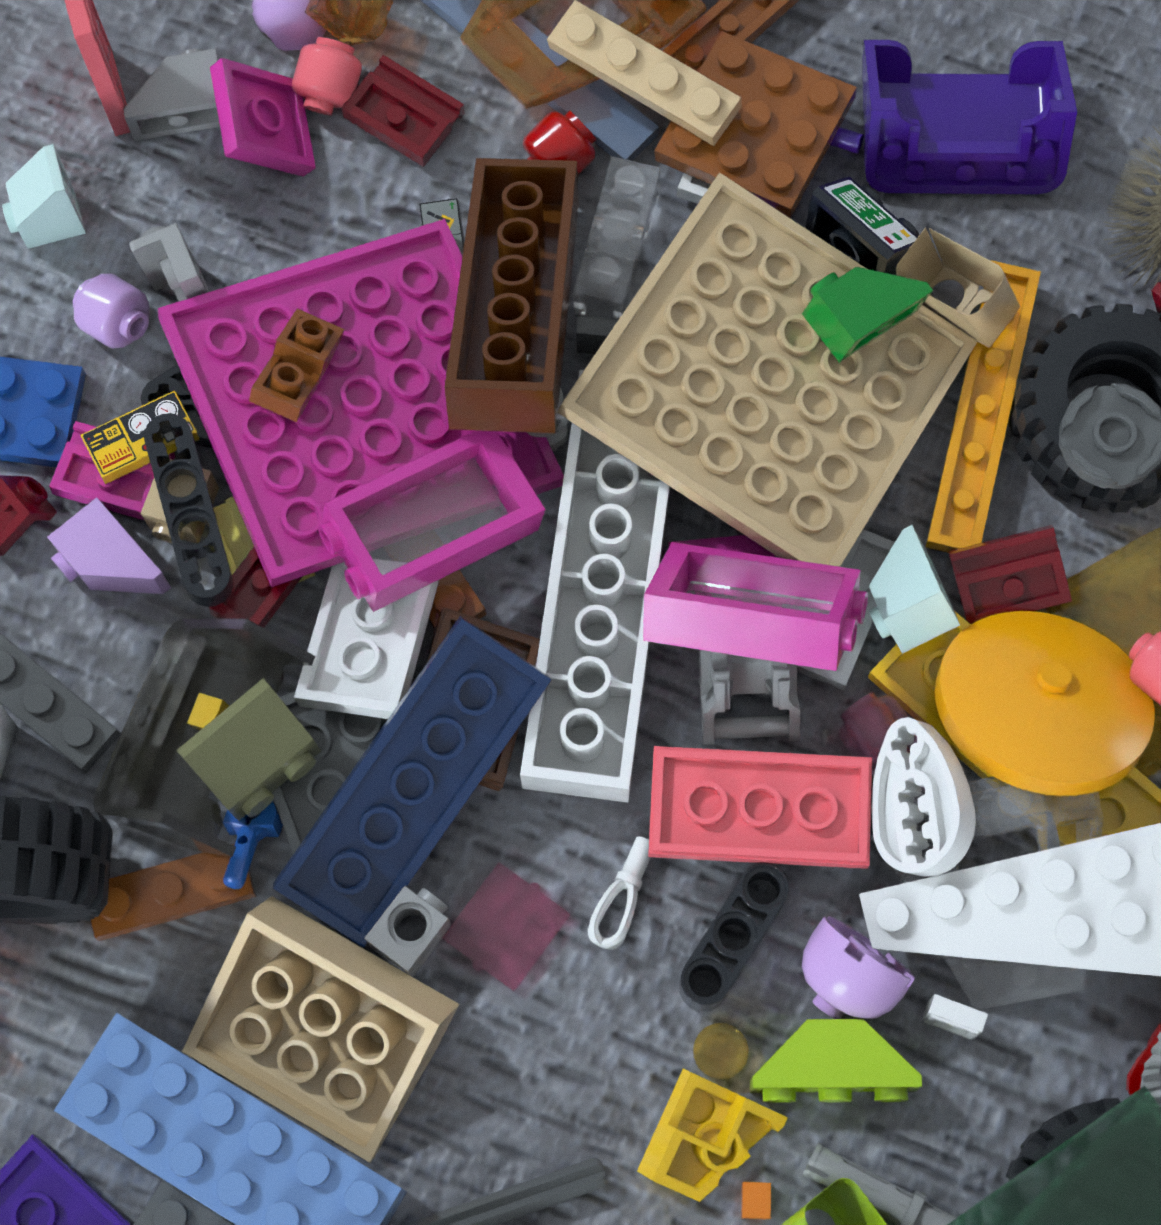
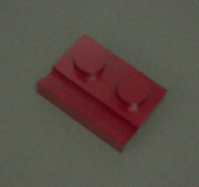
M382 55L376 69L367 74L350 99L342 107L345 119L423 167L450 134L458 118L461 119L465 114L463 103L385 55Z
M1053 525L949 551L968 623L973 624L978 620L995 614L1013 611H1036L1072 602Z

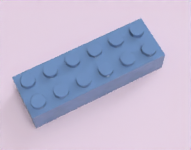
M118 1013L115 1014L54 1109L56 1113L235 1225H388L407 1191Z

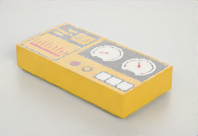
M175 390L80 435L105 484L150 463L144 441V431L147 424L154 417L167 413L180 415L188 422L194 440H199L197 431ZM173 431L164 433L163 443L168 454L177 450L175 444L176 437Z

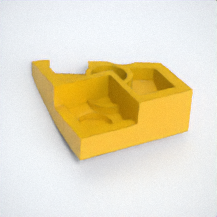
M683 1068L637 1172L660 1185L700 1202L718 1186L719 1180L725 1172L738 1168L751 1157L748 1150L773 1129L779 1132L785 1126L788 1117Z

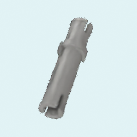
M819 1142L802 1174L826 1187L840 1178L853 1180L878 1213L897 1225H971V1223L963 1221L925 1201L926 1194L918 1190L912 1194L836 1154Z

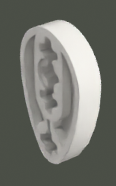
M907 717L895 721L887 730L877 758L872 788V828L875 845L885 862L899 871L921 877H933L944 874L962 860L973 840L976 815L970 786L963 768L949 743L932 725ZM914 735H916L917 743L912 744L914 742ZM908 745H911V746H910V753H907V746H908ZM921 787H924L925 795L919 797L918 805H915L914 798L921 794ZM924 813L929 814V821L922 825V832L917 831V823L924 819ZM928 840H932L933 848L926 851V858H923L922 850L928 848Z

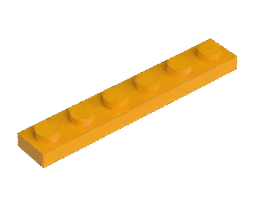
M991 260L1002 268L1020 308L990 348L977 342L968 356L925 545L926 548L949 553L951 550L982 542L1041 271ZM986 302L980 304L979 310L983 307V305Z

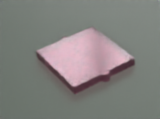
M498 862L442 939L473 962L472 966L475 971L485 970L515 992L571 914L542 894L538 883H527Z

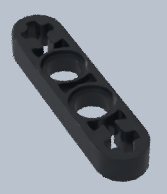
M172 413L161 414L154 417L147 424L144 431V441L182 582L190 599L197 605L204 607L217 606L225 602L231 595L234 587L233 576L191 428L184 418ZM173 431L180 459L170 461L167 449L163 443V434ZM179 475L192 476L197 481L195 490L185 497L172 496L168 492L169 483ZM200 521L209 526L210 531L204 541L198 544H188L181 540V531L188 523ZM207 557L211 572L214 577H217L214 579V588L205 590L202 583H199L202 581V575L197 559Z

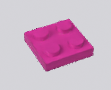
M225 58L219 59L210 67L225 157L302 177L316 168L306 111L303 107L304 100L303 97L294 92L292 88L293 78Z

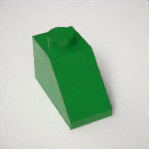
M855 267L841 277H838L835 272L830 273L815 284L810 290L813 298L802 315L840 363L916 313L933 292V289L924 281Z

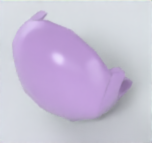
M327 0L252 1V15L257 27L271 39L278 49L284 51L301 50L305 45L316 43L317 38L323 37L330 27V8Z

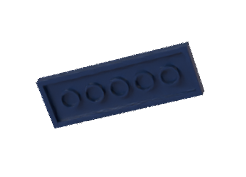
M460 616L273 883V889L357 944L365 947L367 944L364 939L403 887L408 886L547 688L551 678Z

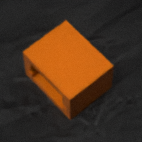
M742 1182L741 1219H771V1183Z

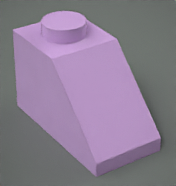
M97 497L47 536L58 551L51 557V560L70 582L79 576L90 590L164 594L171 588L160 569Z

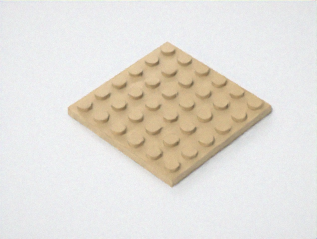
M719 172L572 387L557 413L777 557L840 567L967 360L977 340L921 305L916 313L839 363L802 313L813 298L810 290L821 279L833 272L838 277H841L855 267H865Z

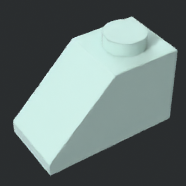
M54 144L44 146L6 182L10 202L2 204L4 217L10 233L19 232L28 249L86 234L75 189Z
M913 525L904 528L869 585L877 605L869 610L871 618L881 637L884 639L892 635L902 654L960 626L932 559Z

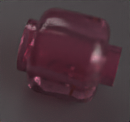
M871 692L841 714L840 718L844 723L839 729V738L852 756L872 757V771H875L877 758L887 730L895 721L909 716L893 696L883 695L877 697L874 692ZM908 745V746H907V753H910V748H909V747H910L911 745Z

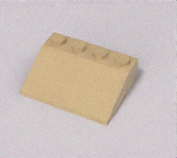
M271 896L247 913L182 1052L370 1163L376 1156L437 1050L459 1004Z

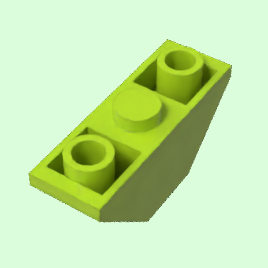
M807 1019L750 1080V1093H763V1102L767 1103L796 1102V1092H818L819 1102L827 1103L851 1102L852 1092H874L875 1102L908 1101V1092H916L922 1087V1075L864 1019Z

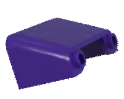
M864 40L862 56L864 165L866 181L872 188L884 193L1044 194L1057 189L1063 183L1067 174L1077 117V107L1063 41H1034L1020 46L1012 55L1008 74L911 73V54L902 43L893 40Z

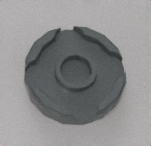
M1112 383L1111 386H1101L1098 388L1094 386L1085 389L1070 402L1059 425V448L1066 464L1082 480L1100 488L1123 489L1141 483L1156 470L1161 462L1160 407L1145 392L1127 384Z

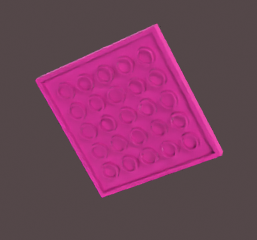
M445 219L158 308V318L271 587L343 562L339 553L330 554L319 534L318 526L322 525L325 502L476 431L449 430L444 386L462 254ZM298 308L343 328L344 333L314 394L298 421L295 422L250 402L249 397L253 384L273 355L277 338ZM497 431L536 495L563 485V472L546 437H534L527 432ZM471 460L349 520L367 551L371 553L498 509L500 505Z

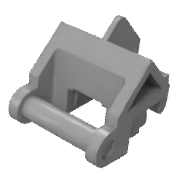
M699 650L698 668L703 745H714L715 739L783 736L788 737V742L800 741L797 665ZM735 694H771L773 707H779V710L786 709V715L714 718L715 713L725 712V709H730V698Z

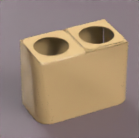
M925 227L897 264V276L927 282L932 289L936 284L944 280L959 282L964 288V298L956 308H952L930 295L922 305L977 340V342L990 348L1020 308L1002 268L996 263L929 228L936 245L935 248ZM979 286L986 288L978 291ZM986 302L979 311L970 314L977 305Z

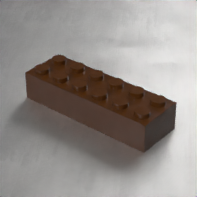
M476 158L444 386L449 430L556 433L579 208L577 161Z

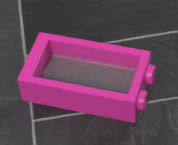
M474 431L325 502L322 525L318 526V530L330 554L339 553L346 565L347 570L344 571L345 578L354 596L357 599L365 597L370 608L375 612L538 531L546 509L497 431Z
M671 542L644 593L643 641L837 671L843 652H852L854 649L858 624H863L866 615L868 592L859 591L861 572L859 569Z

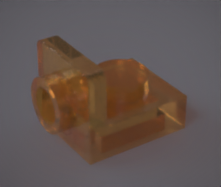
M310 0L305 13L340 42L353 46L374 41L381 36L387 27V15L393 0Z

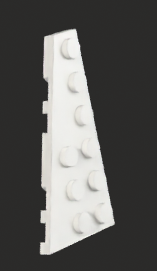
M1161 823L859 894L872 949L1161 976Z

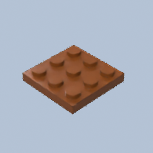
M721 31L699 73L741 97V109L715 146L671 121L654 150L655 161L709 184H712L720 172L791 219L856 98L857 87Z

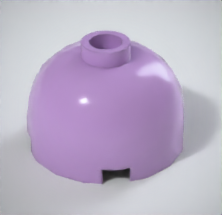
M824 916L812 933L804 949L802 960L805 980L817 993L812 1001L814 1005L834 1019H841L845 1013L857 1019H875L891 1011L904 997L915 980V976L890 953H887L885 956L879 950L872 949L870 939L833 917L828 916L826 918Z

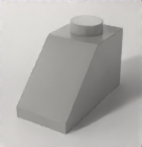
M188 49L179 55L167 56L124 108L125 120L134 141L220 127L210 67L219 60L216 49Z

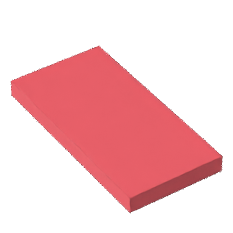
M64 0L75 40L114 134L119 136L130 133L124 116V108L127 105L113 51L94 1Z
M654 746L648 857L868 869L870 866L872 757Z

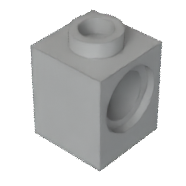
M404 886L364 939L370 948L401 971L414 977L452 927L449 918L443 915L448 906L425 888H422L418 894H415ZM416 915L425 919L427 927L422 937L415 941H405L398 937L397 929L404 918Z

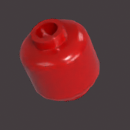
M570 110L565 115L552 111L524 137L522 144L524 150L530 156L527 158L529 160L577 161V172L579 175L595 159L596 153L592 144L597 139Z

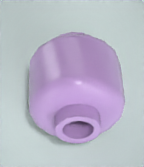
M100 274L84 281L74 295V320L78 328L109 348H123L141 338L147 330L149 324V302L146 295L114 274Z

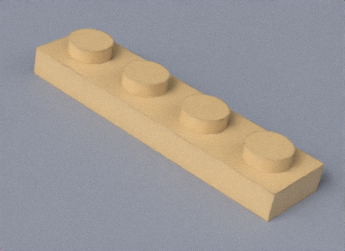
M576 0L547 38L549 48L713 146H715L742 107V100L738 95Z

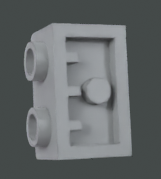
M177 223L167 227L156 226L150 228L140 238L129 243L136 260L154 290L170 286L172 290L174 289L178 301L209 292L200 267Z

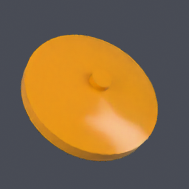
M1005 612L988 616L969 625L953 639L947 648L935 682V701L939 717L949 737L960 751L979 768L993 777L1017 788L1045 795L1076 796L1103 790L1122 780L1134 769L1141 759L1150 741L1155 721L1153 699L1131 681L1130 670L1133 661L1121 648L1104 635L1082 623L1044 612Z

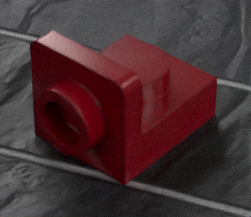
M0 475V556H4L34 521H50L57 513L47 500L48 493L45 488L31 477Z

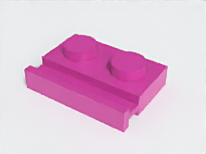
M75 421L70 442L67 441L49 485L52 494L84 504H89L97 497L109 511L144 520L141 511L154 479L151 463L105 484L80 436L96 427ZM174 452L168 454L170 459H175Z

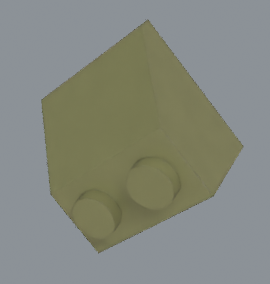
M263 678L178 748L177 751L227 810L239 821L246 814L248 817H253L263 811L274 799L272 792L289 779L291 782H294L306 775L316 764L314 757L321 752V749Z

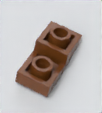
M297 308L277 338L272 357L253 384L249 401L297 422L320 383L341 341L344 329Z

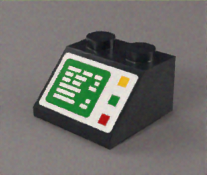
M850 176L818 186L811 193L805 229L865 268L897 275V264L919 236L917 229L904 218L897 219L883 206L881 198L873 189L865 185L860 186Z

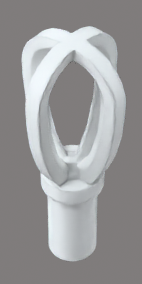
M636 837L622 871L617 873L615 882L603 894L592 914L588 936L594 944L601 948L616 949L626 938L636 908L638 891L643 884L641 879L651 857H648L649 840L646 838ZM623 889H626L627 903L619 929L612 937L605 938L599 932V924L614 898Z

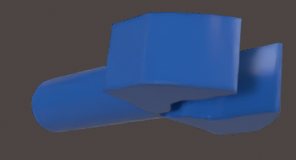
M273 801L259 816L252 819L250 824L249 821L252 817H248L246 814L238 821L227 810L223 824L229 835L237 836L223 877V883L227 887L241 889L245 884L258 842L264 837L280 836L283 824Z

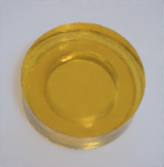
M715 1023L705 1027L696 1037L693 1046V1059L698 1070L704 1076L718 1081L728 1080L738 1075L744 1068L749 1054L748 1044L744 1035L736 1027L726 1023Z

